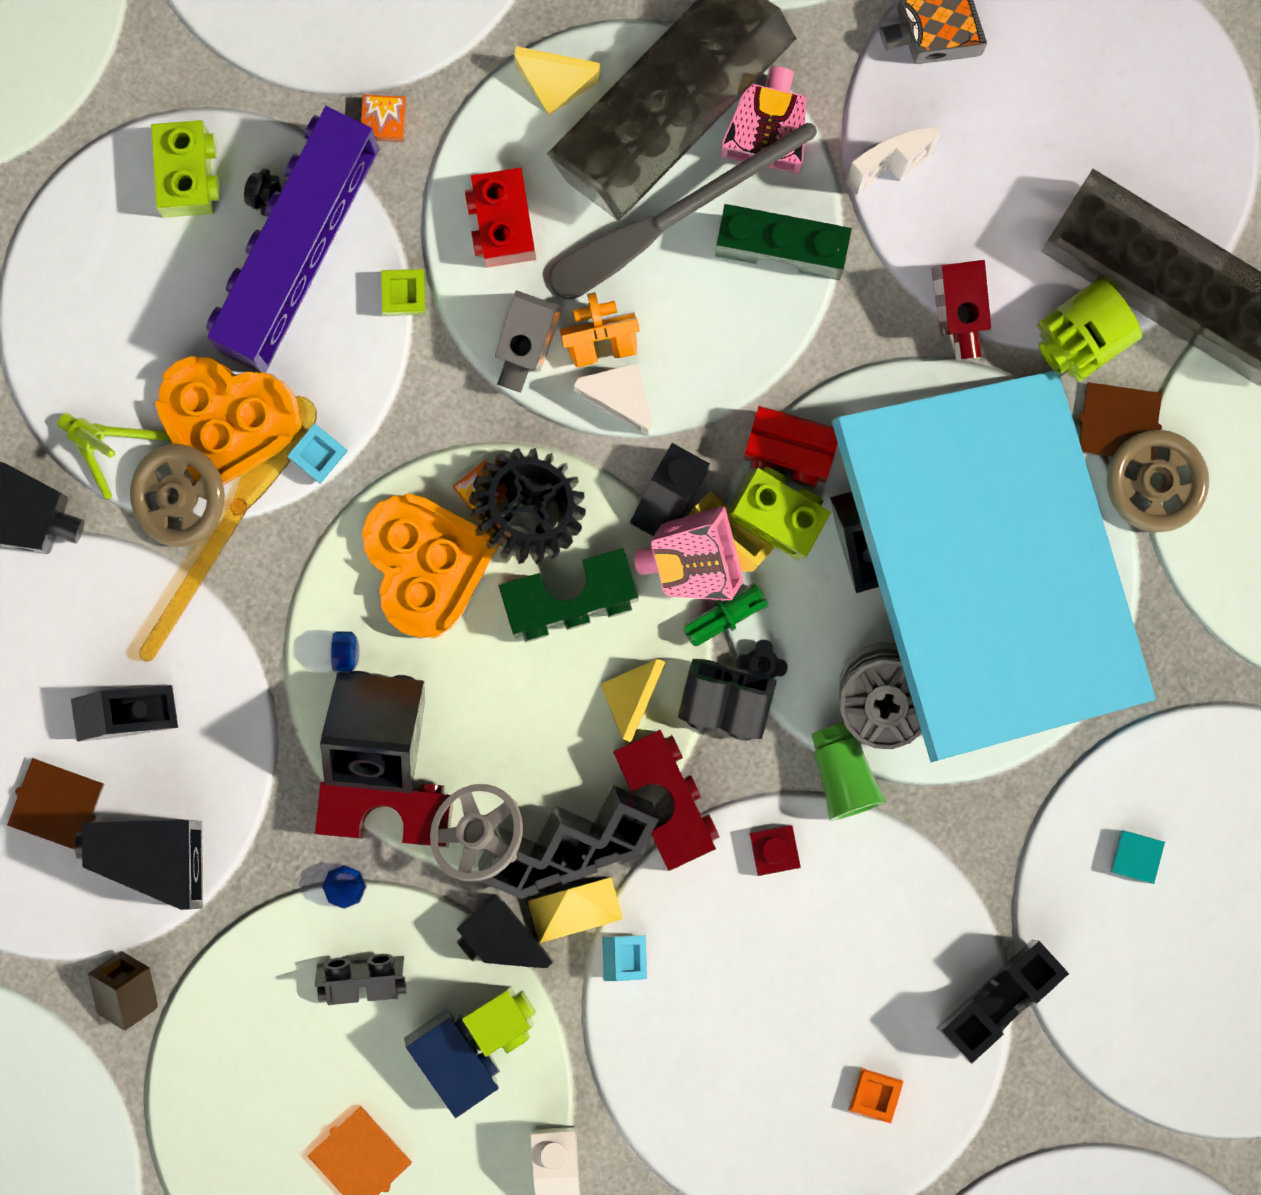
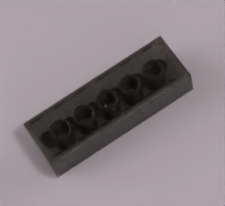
M696 0L557 142L547 155L568 184L617 221H620L797 38L781 9L769 0Z
M1092 169L1044 244L1041 252L1091 283L1098 278L1104 279L1116 289L1128 306L1257 386H1261V271L1102 173Z

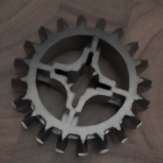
M519 448L512 451L510 459L501 453L494 460L495 465L492 463L484 465L481 470L483 476H477L472 484L476 491L470 494L468 501L476 507L472 509L469 516L470 520L481 522L475 530L476 536L489 534L490 539L486 544L487 549L494 548L496 544L503 547L501 551L502 559H506L511 551L516 553L518 564L524 563L528 554H530L535 564L541 563L545 554L554 559L559 555L560 547L568 549L573 543L572 536H577L582 529L578 521L583 519L586 509L578 504L584 500L585 492L572 490L579 482L578 476L566 478L564 474L568 469L567 463L560 464L558 468L551 464L554 460L553 453L547 454L544 460L538 459L536 448L531 449L526 458ZM527 479L536 481L543 486H536L530 483ZM504 482L508 489L505 495L509 504L506 505L503 511L498 512L495 492L496 488ZM553 500L556 501L559 512L558 524L554 529L547 522L550 517L546 511V508ZM520 503H522L524 506H526V507H524V508H523V507L518 508V506L520 505ZM531 504L533 506L537 504L534 510L528 505ZM511 526H520L528 534L517 531Z

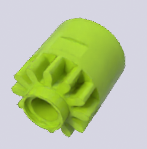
M1098 278L1060 305L1037 324L1038 329L1042 332L1040 337L1043 339L1038 343V346L1048 364L1058 374L1067 371L1068 375L1071 378L1075 377L1078 382L1100 369L1142 338V330L1138 320L1126 301L1113 286L1101 278Z

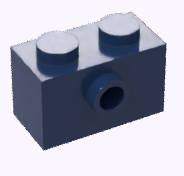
M446 1008L404 1037L405 1048L456 1119L499 1089L495 1075L500 1072V1069L491 1055L485 1057L482 1052L479 1054L470 1040L473 1036L463 1022L462 1014L454 1018L450 1010Z

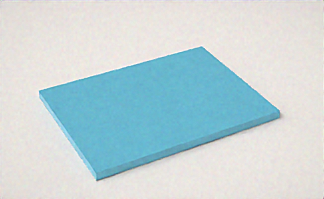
M1056 371L850 414L832 420L930 763L1156 700L1062 381Z

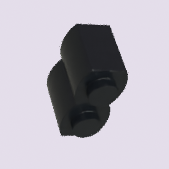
M692 659L678 718L699 730L720 728L738 740L762 739L777 680L759 672L733 669L725 664L711 660Z

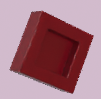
M793 825L749 833L757 876L801 868Z

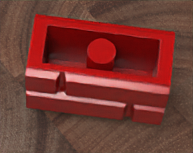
M758 405L743 460L751 462V470L757 468L763 470L764 467H769L775 471L777 469L791 473V481L797 484L816 487L817 481L826 483L838 442L832 426Z

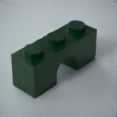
M724 203L715 256L757 264L758 260H776L798 267V272L840 280L844 271L852 228Z
M624 548L582 560L586 575V585L581 594L571 600H558L549 595L544 587L540 573L498 585L514 638L523 636L525 643L549 636L548 628L565 624L566 630H571L590 624L589 616L606 611L607 617L611 618L633 611L631 604L638 602L639 598Z

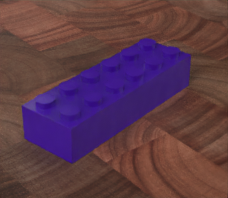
M326 105L320 116L315 114L311 118L304 134L307 142L301 154L294 153L286 167L285 176L288 177V180L281 193L275 191L271 196L265 210V215L269 216L261 231L256 229L251 235L245 250L249 254L242 269L236 268L232 272L226 285V291L229 292V295L222 308L215 307L206 324V330L210 331L207 338L219 353L260 373L267 372L380 150L371 127Z

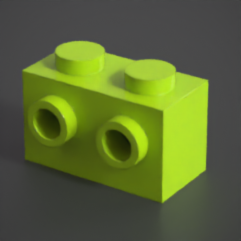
M203 120L151 124L156 208L163 218L214 214L213 201L220 200L218 175H212L211 159H217L218 155L215 133H209Z
M764 467L763 470L757 468L749 471L726 510L728 519L796 560L807 557L832 512L821 506L824 501L819 496L805 489L797 492L785 484L787 481L785 476L769 467Z
M510 987L468 1013L462 1020L484 1056L487 1057L501 1047L508 1054L527 1042L530 1038L527 1031L534 1025L531 1017L535 1015L536 1010L523 990L516 994L513 988Z

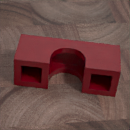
M659 730L613 751L631 792L648 785H656L667 790L673 799L674 812L671 819L663 826L654 829L651 834L668 871L716 850L713 841L720 838L710 815L707 814L701 817L694 801L700 799L701 795L691 774L683 777L676 761L683 759L673 735L664 738L662 731Z
M320 782L315 834L362 839L364 822L369 813L379 807H390L397 811L402 818V843L431 846L430 831L434 816L442 803L450 795L444 794L445 786L419 783L418 791L403 793L324 785V782ZM453 803L444 812L438 829L451 828ZM438 843V847L449 848V843Z

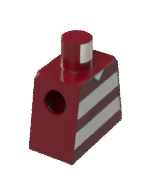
M985 260L940 265L931 268L941 336L953 335L956 360L982 357L979 331L991 330ZM962 304L970 312L969 319L965 323L960 321L957 315L958 308Z

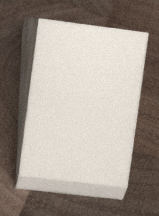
M637 363L581 377L576 380L573 385L574 393L642 433L649 435L652 430V418Z

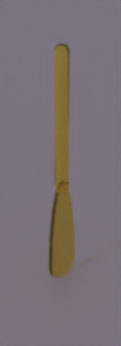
M295 396L299 407L301 428L293 436L291 442L276 455L242 474L233 502L141 646L139 656L143 661L149 662L156 657L247 510L266 493L291 461L287 457L288 454L316 422L317 410L314 403L308 398Z

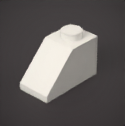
M576 1127L532 1130L530 1135L535 1195H581Z

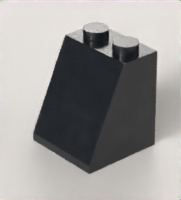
M365 671L337 672L320 741L324 785L412 793L425 705L424 680H416L407 675H396L394 677L374 676Z
M168 820L82 823V832H77L75 836V854L77 859H82V868L180 910L203 908L202 821Z

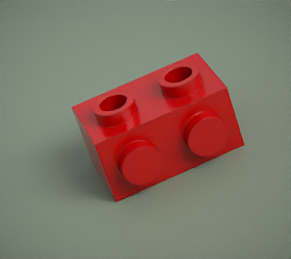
M522 167L471 175L473 188L465 190L468 215L477 214L479 230L471 231L475 257L483 256L486 268L536 260Z

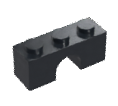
M1032 939L936 1028L967 1062L973 1064L1004 1035V1029L1013 1019L1030 1005L1039 1003L1069 973L1039 940Z

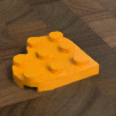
M190 356L176 361L161 377L164 380L160 385L159 400L155 401V406L168 436L173 444L189 445L207 455L218 469L223 486L279 453L291 442L293 436L301 428L299 407L294 393L284 381L278 379L273 374L245 372L235 376L228 366L222 364L217 359ZM189 465L187 470L196 484L201 475L193 466Z
M410 493L392 496L385 501L377 503L367 515L362 530L364 551L371 564L384 574L379 592L381 608L389 623L405 635L418 639H435L452 629L461 618L500 545L496 544L494 548L487 549L486 544L490 536L489 534L476 536L475 530L478 527L477 525L426 498Z

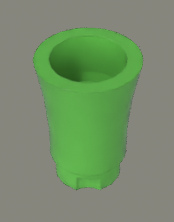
M845 723L836 724L811 734L816 750L813 753L826 796L829 821L851 817L887 803L872 774L860 741L846 728Z

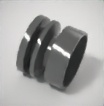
M877 642L860 648L847 660L840 674V712L846 728L858 741L873 748L895 749L910 744L922 732L896 643ZM885 694L893 695V701L889 702L886 708L879 706V700H883Z

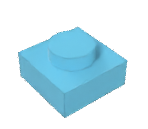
M314 423L288 454L287 458L321 484L348 450Z
M646 935L602 937L604 981L647 979Z

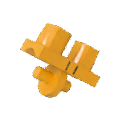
M596 292L587 294L588 307L573 310L576 322L592 319V322L559 329L564 348L568 347L569 354L576 368L598 362L594 341L610 338L614 358H623L637 354L635 332H639L640 329L635 313L602 319V316L617 313L615 301L598 304Z

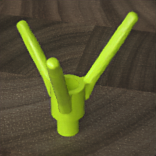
M64 413L57 423L59 428L67 432V438L77 445L106 500L112 498V493L93 455L97 449L109 458L114 457L115 451L102 442L104 437L116 436L171 441L166 431L112 427L97 423L91 424L86 419H76L69 413Z

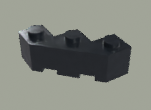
M613 785L594 822L555 805L537 842L535 843L522 837L516 860L511 862L500 873L482 880V882L523 899L539 893L538 889L558 882H562L563 885L597 873L598 868L618 861H621L622 864L639 858L659 820L653 803ZM497 826L494 831L495 835L510 846L513 833ZM484 850L478 862L479 871L492 867L501 858Z

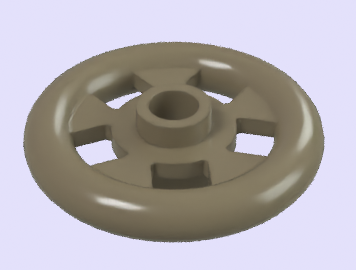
M1148 430L1130 437L1116 450L1108 467L1107 490L1114 508L1128 523L1149 532H1168L1186 525L1200 512L1208 495L1209 472L1202 454L1188 439L1171 431ZM1151 447L1168 448V462L1161 459L1151 460ZM1130 460L1142 465L1136 475V481L1124 477ZM1188 465L1192 476V483L1180 485V478L1176 467ZM1153 474H1159L1163 478L1164 484L1161 489H1155L1151 486L1150 478ZM1136 491L1144 499L1150 501V505L1144 512L1139 510L1130 501V498ZM1177 495L1182 506L1176 511L1167 514L1162 506V502Z
M167 444L156 448L141 460L133 474L130 487V501L133 514L143 531L152 539L164 545L185 547L200 542L214 530L224 508V486L218 469L207 455L189 445ZM167 463L172 474L167 475L160 481L155 471L161 465ZM189 465L193 466L201 475L196 484L184 475ZM173 488L177 490L179 495L176 503L172 499ZM153 491L156 492V501L159 506V510L151 511L147 493ZM199 497L207 500L205 511L201 517L192 512ZM168 516L182 517V530L167 528Z

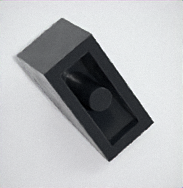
M671 443L651 478L629 524L653 537L662 524L682 518L708 473L710 463Z
M852 491L830 497L836 530L855 592L860 593L879 587Z
M172 685L104 690L71 699L77 742L112 739L178 728Z
M499 895L493 897L456 929L462 936L456 942L472 961L479 957L484 963L534 968H548L554 962Z

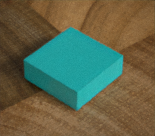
M1121 830L1110 872L1155 884L1165 842Z

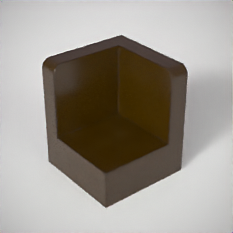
M120 951L88 973L96 1012L99 1016L122 1030L126 1031L157 1009L158 1003L150 967L123 951Z

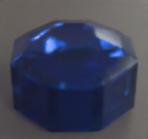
M335 631L331 642L332 670L334 672L350 673L357 668L359 662L360 645L358 638L352 631Z
M343 865L328 872L322 888L328 903L346 909L362 901L367 884L361 871Z

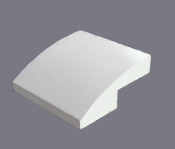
M936 126L921 128L897 135L876 145L852 162L846 181L847 185L858 195L888 169L901 181L933 154L941 132Z

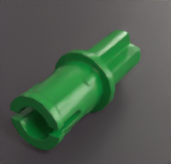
M753 583L750 587L736 594L732 600H725L724 602L721 600L715 601V607L684 624V633L693 646H699L728 628L731 631L736 630L737 623L762 609H766L768 607L767 601L761 598L764 596L763 593Z

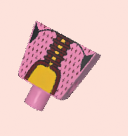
M771 66L769 67L765 87L747 84L723 140L721 157L743 162L805 124L806 97L790 92L794 76L793 71L783 67ZM804 144L768 167L800 174Z
M725 506L662 524L651 539L652 548L637 549L635 552V567L638 574L658 573L663 592L669 597L732 600L744 581Z

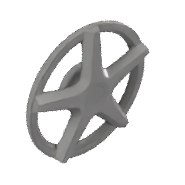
M489 784L469 785L451 794L437 810L430 831L431 849L438 865L447 874L464 882L482 881L504 870L511 862L516 860L517 851L523 836V820L518 803L502 789ZM472 792H489L497 795L504 802L487 815H481ZM460 798L464 816L458 822L457 827L438 829L446 809L456 799ZM511 813L514 831L511 844L508 846L495 835L494 830ZM438 843H461L464 846L458 870L451 867L444 860L439 851ZM482 849L501 858L495 865L486 870L470 873L478 853Z

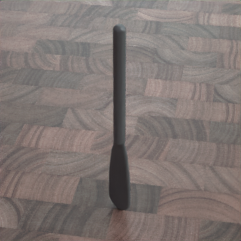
M812 123L801 125L659 214L624 225L561 258L553 265L550 271L549 282L552 290L564 299L581 297L620 271L644 252L665 229L812 140L817 134L816 127Z

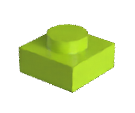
M381 270L383 316L426 315L425 270Z

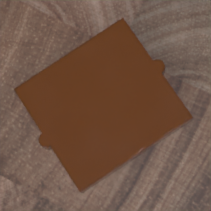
M1087 382L1083 412L1078 415V420L1081 422L1079 442L1082 452L1084 454L1112 458L1120 445L1135 434L1148 430H1161L1162 426L1158 421L1162 393ZM1151 447V460L1154 459L1155 447Z
M32 758L22 786L15 790L18 797L7 826L75 850V836L77 832H82V823L96 820L94 811L104 783Z

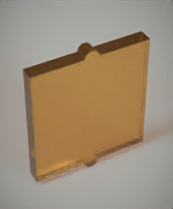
M362 1106L339 1127H331L330 1135L307 1156L342 1195H379L382 1191L385 1193L389 1192L391 1189L390 1184L413 1163Z

